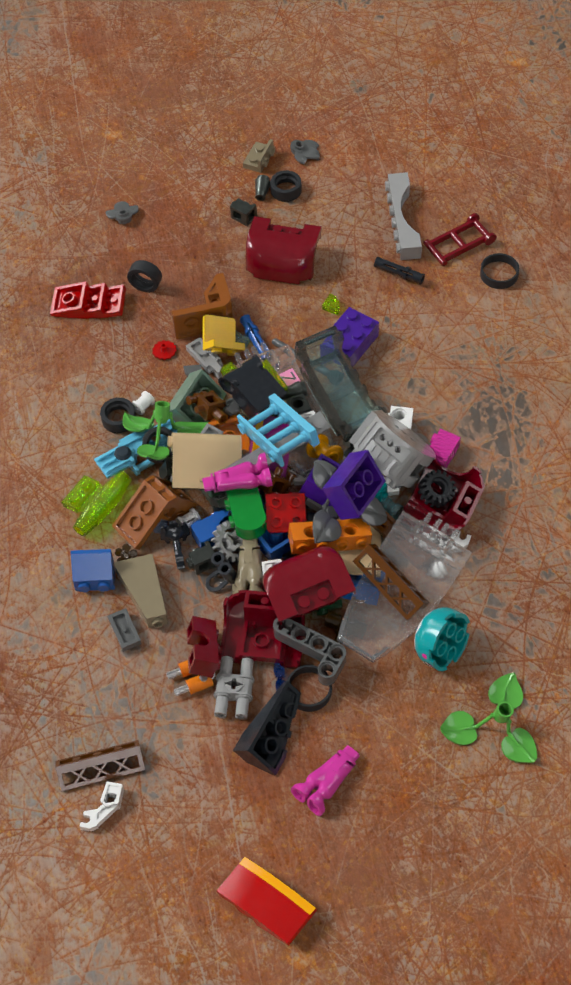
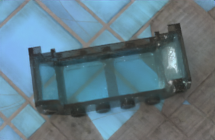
M332 326L297 341L294 352L301 362V375L336 436L342 435L343 441L348 442L371 411L382 410L387 415L388 412L385 407L376 406L375 401L368 396L367 387L360 382L357 370L352 368L349 356L344 354L342 350L344 341L342 332L338 331L336 326Z

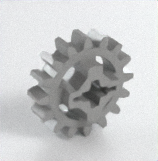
M225 521L216 527L217 530L212 532L216 536L211 539V542L215 543L212 549H217L218 552L223 553L230 563H237L243 539L236 535L235 528L230 527L229 521Z

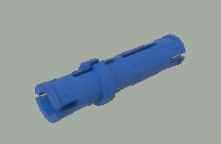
M243 315L240 318V322L245 329L246 336L252 341L261 360H269L272 355L260 336L258 327L254 325L250 315Z

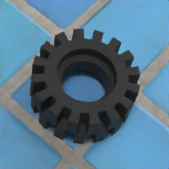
M441 470L428 472L418 485V488H420L418 494H422L420 499H425L424 503L426 505L431 503L430 507L435 505L436 508L443 507L455 495L456 487L453 486L455 481H450L452 477L450 475L446 477L447 473L445 471L442 474ZM431 484H438L442 488L443 494L435 493L431 488Z

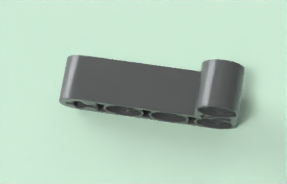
M276 618L273 623L275 638L320 661L318 666L319 682L325 686L334 684L346 664L345 647L291 619L282 621L283 624L280 625ZM304 636L305 639L297 640L296 637ZM322 645L323 648L315 649L314 646ZM334 654H340L342 657L339 658V659H336V658H333L332 656H333ZM324 671L332 672L329 676H325L322 673Z

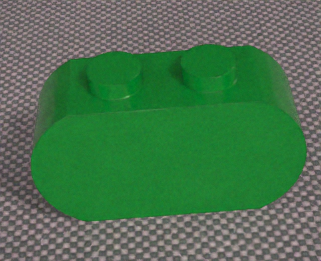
M258 487L226 491L227 499L224 500L226 511L231 513V516H228L231 528H235L236 535L246 540H253L262 536L267 529Z

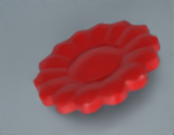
M169 340L159 341L152 348V354L159 360L171 359L177 352L176 345Z

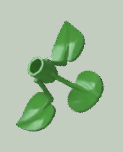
M166 401L155 402V410H153L151 419L132 416L125 412L122 421L126 430L144 432L146 429L154 427V420L156 419L158 426L155 446L145 444L137 448L138 455L155 460H162L169 456V449L159 446L161 424L167 423V420L170 419L172 428L177 430V433H201L208 423L183 421L174 423L173 412H170V403Z
M515 673L501 676L492 683L488 691V697L497 707L493 713L481 722L474 725V719L470 714L464 711H456L451 713L440 726L442 734L449 741L457 745H469L477 739L475 729L494 718L498 723H506L508 736L502 740L501 747L503 754L509 760L518 763H534L537 759L536 745L530 733L522 728H516L511 733L512 721L510 717L514 709L519 707L523 701V692Z

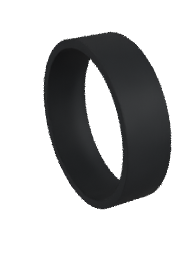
M503 253L491 254L481 263V280L491 288L506 289L513 286L518 280L519 264L510 255ZM492 262H504L511 265L515 269L516 274L508 280L498 281L489 278L483 269Z
M304 665L298 667L289 675L287 681L291 683L294 678L303 673L318 674V666ZM326 671L322 673L325 676H329ZM332 685L329 686V692L323 700L315 704L299 702L297 709L305 712L322 709L331 698Z

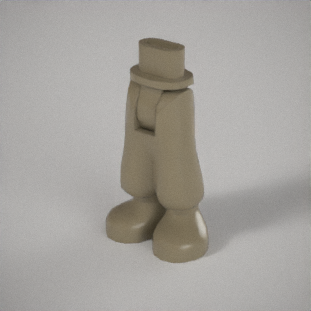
M258 538L253 540L243 539L235 577L237 589L233 594L238 593V590H247L248 586H250L249 590L265 592L260 588L263 586V572Z

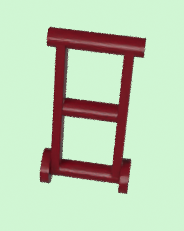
M473 213L467 218L466 223L432 240L426 239L423 244L442 266H445L448 263L447 261L483 243L486 245L493 244L497 236L495 233H489L479 222V215ZM475 226L482 236L465 244L458 234ZM452 238L460 248L442 256L435 245Z

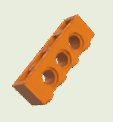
M361 518L337 520L342 531L339 539L333 542L315 543L313 521L289 523L288 539L292 554H302L321 546H329L336 551L365 549L371 544L372 540L370 525L362 521Z

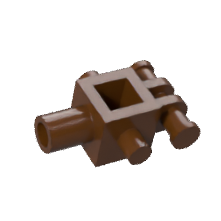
M213 390L197 392L193 396L186 397L188 405L193 403L197 405L194 407V411L204 420L210 421L215 419L220 424L227 421L228 415L223 412L226 402L215 394Z
M279 466L276 467L275 471L270 470L273 486H258L264 491L262 498L265 499V494L273 492L280 494L290 493L288 488L293 487L294 484L292 482L297 475L288 471L285 478L281 475L284 469Z

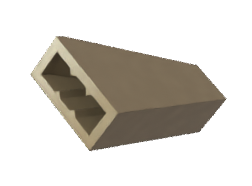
M153 554L114 562L117 577L148 628H159L168 624Z

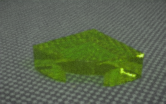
M330 293L323 303L322 309L338 315L340 311L339 300Z

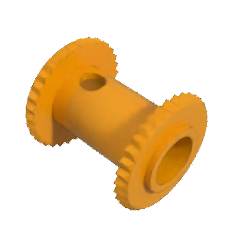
M318 435L320 444L315 447L307 443L306 452L309 457L318 458L320 454H323L335 462L341 463L344 455L342 448L338 445L330 447L326 435Z

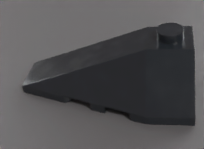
M284 681L243 732L233 751L248 764L269 774L277 775L287 755L285 748L288 738H291L292 731H290L292 719L296 717L301 693L291 683Z

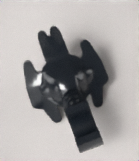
M172 520L166 529L164 526H161L160 537L167 544H170V540L173 541L178 570L185 568L180 539L182 538L183 541H186L190 531L186 522H183L181 526L176 520Z

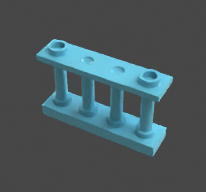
M274 393L268 397L271 404L269 408L248 421L240 414L237 415L239 422L237 426L242 434H246L268 454L272 462H276L283 467V454L302 442H308L315 447L320 444L316 428ZM273 414L279 416L258 430L253 427ZM283 423L289 425L268 439L263 436ZM293 432L299 434V436L279 448L274 446L275 443Z

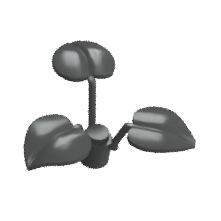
M315 460L313 467L315 484L322 489L337 468L326 461ZM375 497L360 516L362 521L372 526L382 525L387 521V514L380 501ZM328 498L325 504L322 505L323 510L316 512L313 518L315 543L333 542L341 536V526L337 521L339 516L333 506H329L330 501Z

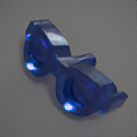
M275 663L274 676L277 679L276 691L283 684L284 680L282 679L285 677V669L279 663Z

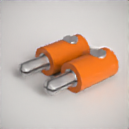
M188 660L178 663L177 669L167 672V678L171 679L179 675L185 678L192 675L189 674ZM197 675L185 680L186 685L174 689V693L178 696L189 691L190 695L214 686L213 678Z

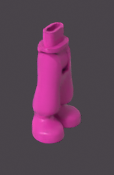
M265 452L259 454L256 464L249 461L214 472V477L213 473H210V477L202 478L205 492L214 490V493L233 489H253L259 485L273 486Z
M348 745L343 750H338L321 767L309 774L305 783L295 784L291 788L293 796L302 803L307 800L309 809L315 815L321 816L325 812L324 799H330L334 795L340 784L356 765L355 761L360 757L359 753ZM318 789L315 793H313V794L310 796L312 790Z

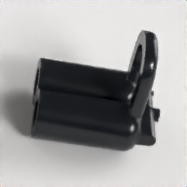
M215 552L211 556V562L217 570L211 573L205 581L206 588L212 592L220 591L227 584H235L237 573L223 553ZM221 574L225 581L221 582L217 587H211L210 580Z

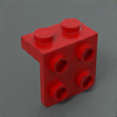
M273 492L265 494L264 508H266V524L269 533H288L289 523L306 522L305 493L290 492L288 494Z

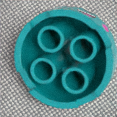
M441 607L432 610L421 620L415 633L414 645L416 653L423 663L438 671H445L452 660L455 663L459 660L466 648L470 635L467 633V624L470 623L467 615L452 608Z

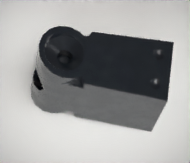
M257 355L243 362L242 367L231 370L218 379L221 388L232 395L249 419L256 416V413H261L269 408L271 404L268 397L275 393L283 401L287 395L284 388L266 368H263V364Z

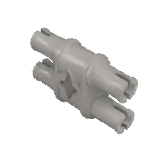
M223 656L221 658L220 672L216 675V691L213 695L216 699L215 717L226 718L228 701H237L235 718L239 720L247 719L249 703L253 699L252 687L255 682L252 676L253 659H242L240 675L232 674L233 658L230 656Z

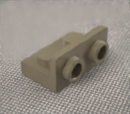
M270 139L267 144L255 142L243 162V168L261 173L264 167H267L270 157L275 153L273 140Z

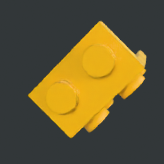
M204 315L203 350L211 351L214 354L227 353L230 356H236L239 352L245 351V343L236 342L235 319Z

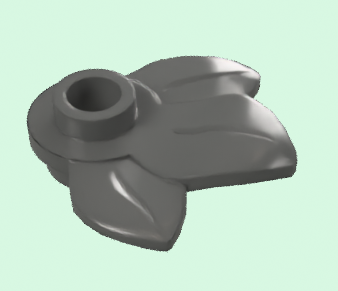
M293 140L291 142V152L299 163L304 165L307 159H320V154L317 150L319 144L313 140Z
M120 201L114 205V209L107 210L105 213L108 218L116 219L120 224H127L131 222L132 215L139 211L138 205L129 206L127 202Z

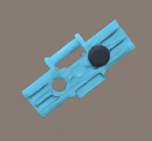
M170 419L167 420V423L161 424V427H166L172 432L177 433V430L172 428ZM148 429L144 432L129 434L119 440L117 447L94 459L107 479L129 467L137 476L141 471L155 464L147 459L136 465L137 448L142 445V439L145 433L149 431ZM160 434L159 446L167 447L168 437ZM150 439L149 444L155 446L156 441Z

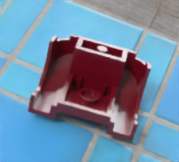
M254 216L246 241V270L252 273L253 277L292 284H300V281L307 279L311 281L314 276L315 252L318 241L321 239L322 226L304 224L303 229L273 225L269 218Z
M435 457L428 467H424L420 479L397 521L421 535L427 530L442 535L444 538L453 536L466 526L484 491L485 484L481 475L482 471L474 466L466 473H456L443 467ZM432 470H435V472L441 470V474L445 471L447 473L446 477L450 475L452 477L450 481H455L453 485L456 487L455 495L445 506H440V508H436V505L430 507L431 503L426 505L424 503L426 500L420 499L422 494H418L420 481ZM431 484V488L435 493L443 494V490L438 484Z
M329 546L317 547L277 563L264 573L262 579L264 590L269 597L280 625L283 624L282 621L292 617H301L337 602L342 596L350 593L356 594V589L342 557L335 549Z
M238 590V593L225 598L223 602L224 626L218 654L219 658L230 656L233 658V663H240V659L242 660L243 658H251L254 661L280 663L281 668L296 669L301 667L302 652L278 641L274 636L273 623L277 617L266 592ZM305 615L289 618L305 626ZM298 636L296 639L304 640V636Z

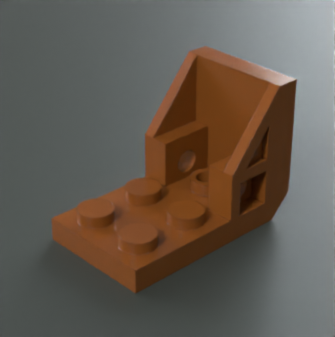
M224 273L216 274L205 290L204 300L206 304L172 311L176 339L203 334L204 315L233 318L231 296Z
M152 475L142 482L112 527L134 549L140 550L161 519L169 522L175 520L177 517L187 514L191 508L195 509L198 504L181 488H172L171 481Z

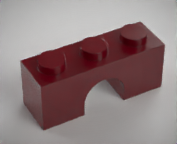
M192 616L186 630L187 644L193 645L188 657L189 674L213 678L216 670H219L221 666V658L218 656L220 644L217 642L219 630L216 629V620Z

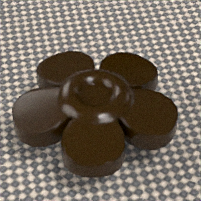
M124 544L122 549L117 548L115 550V555L119 557L117 561L137 557V550L132 549L130 551L131 545Z

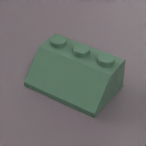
M203 369L194 371L188 375L170 402V412H173V420L175 422H208L195 413L194 407L197 406L195 403L192 405L186 403V397L193 396L197 392L213 390L223 400L227 393Z

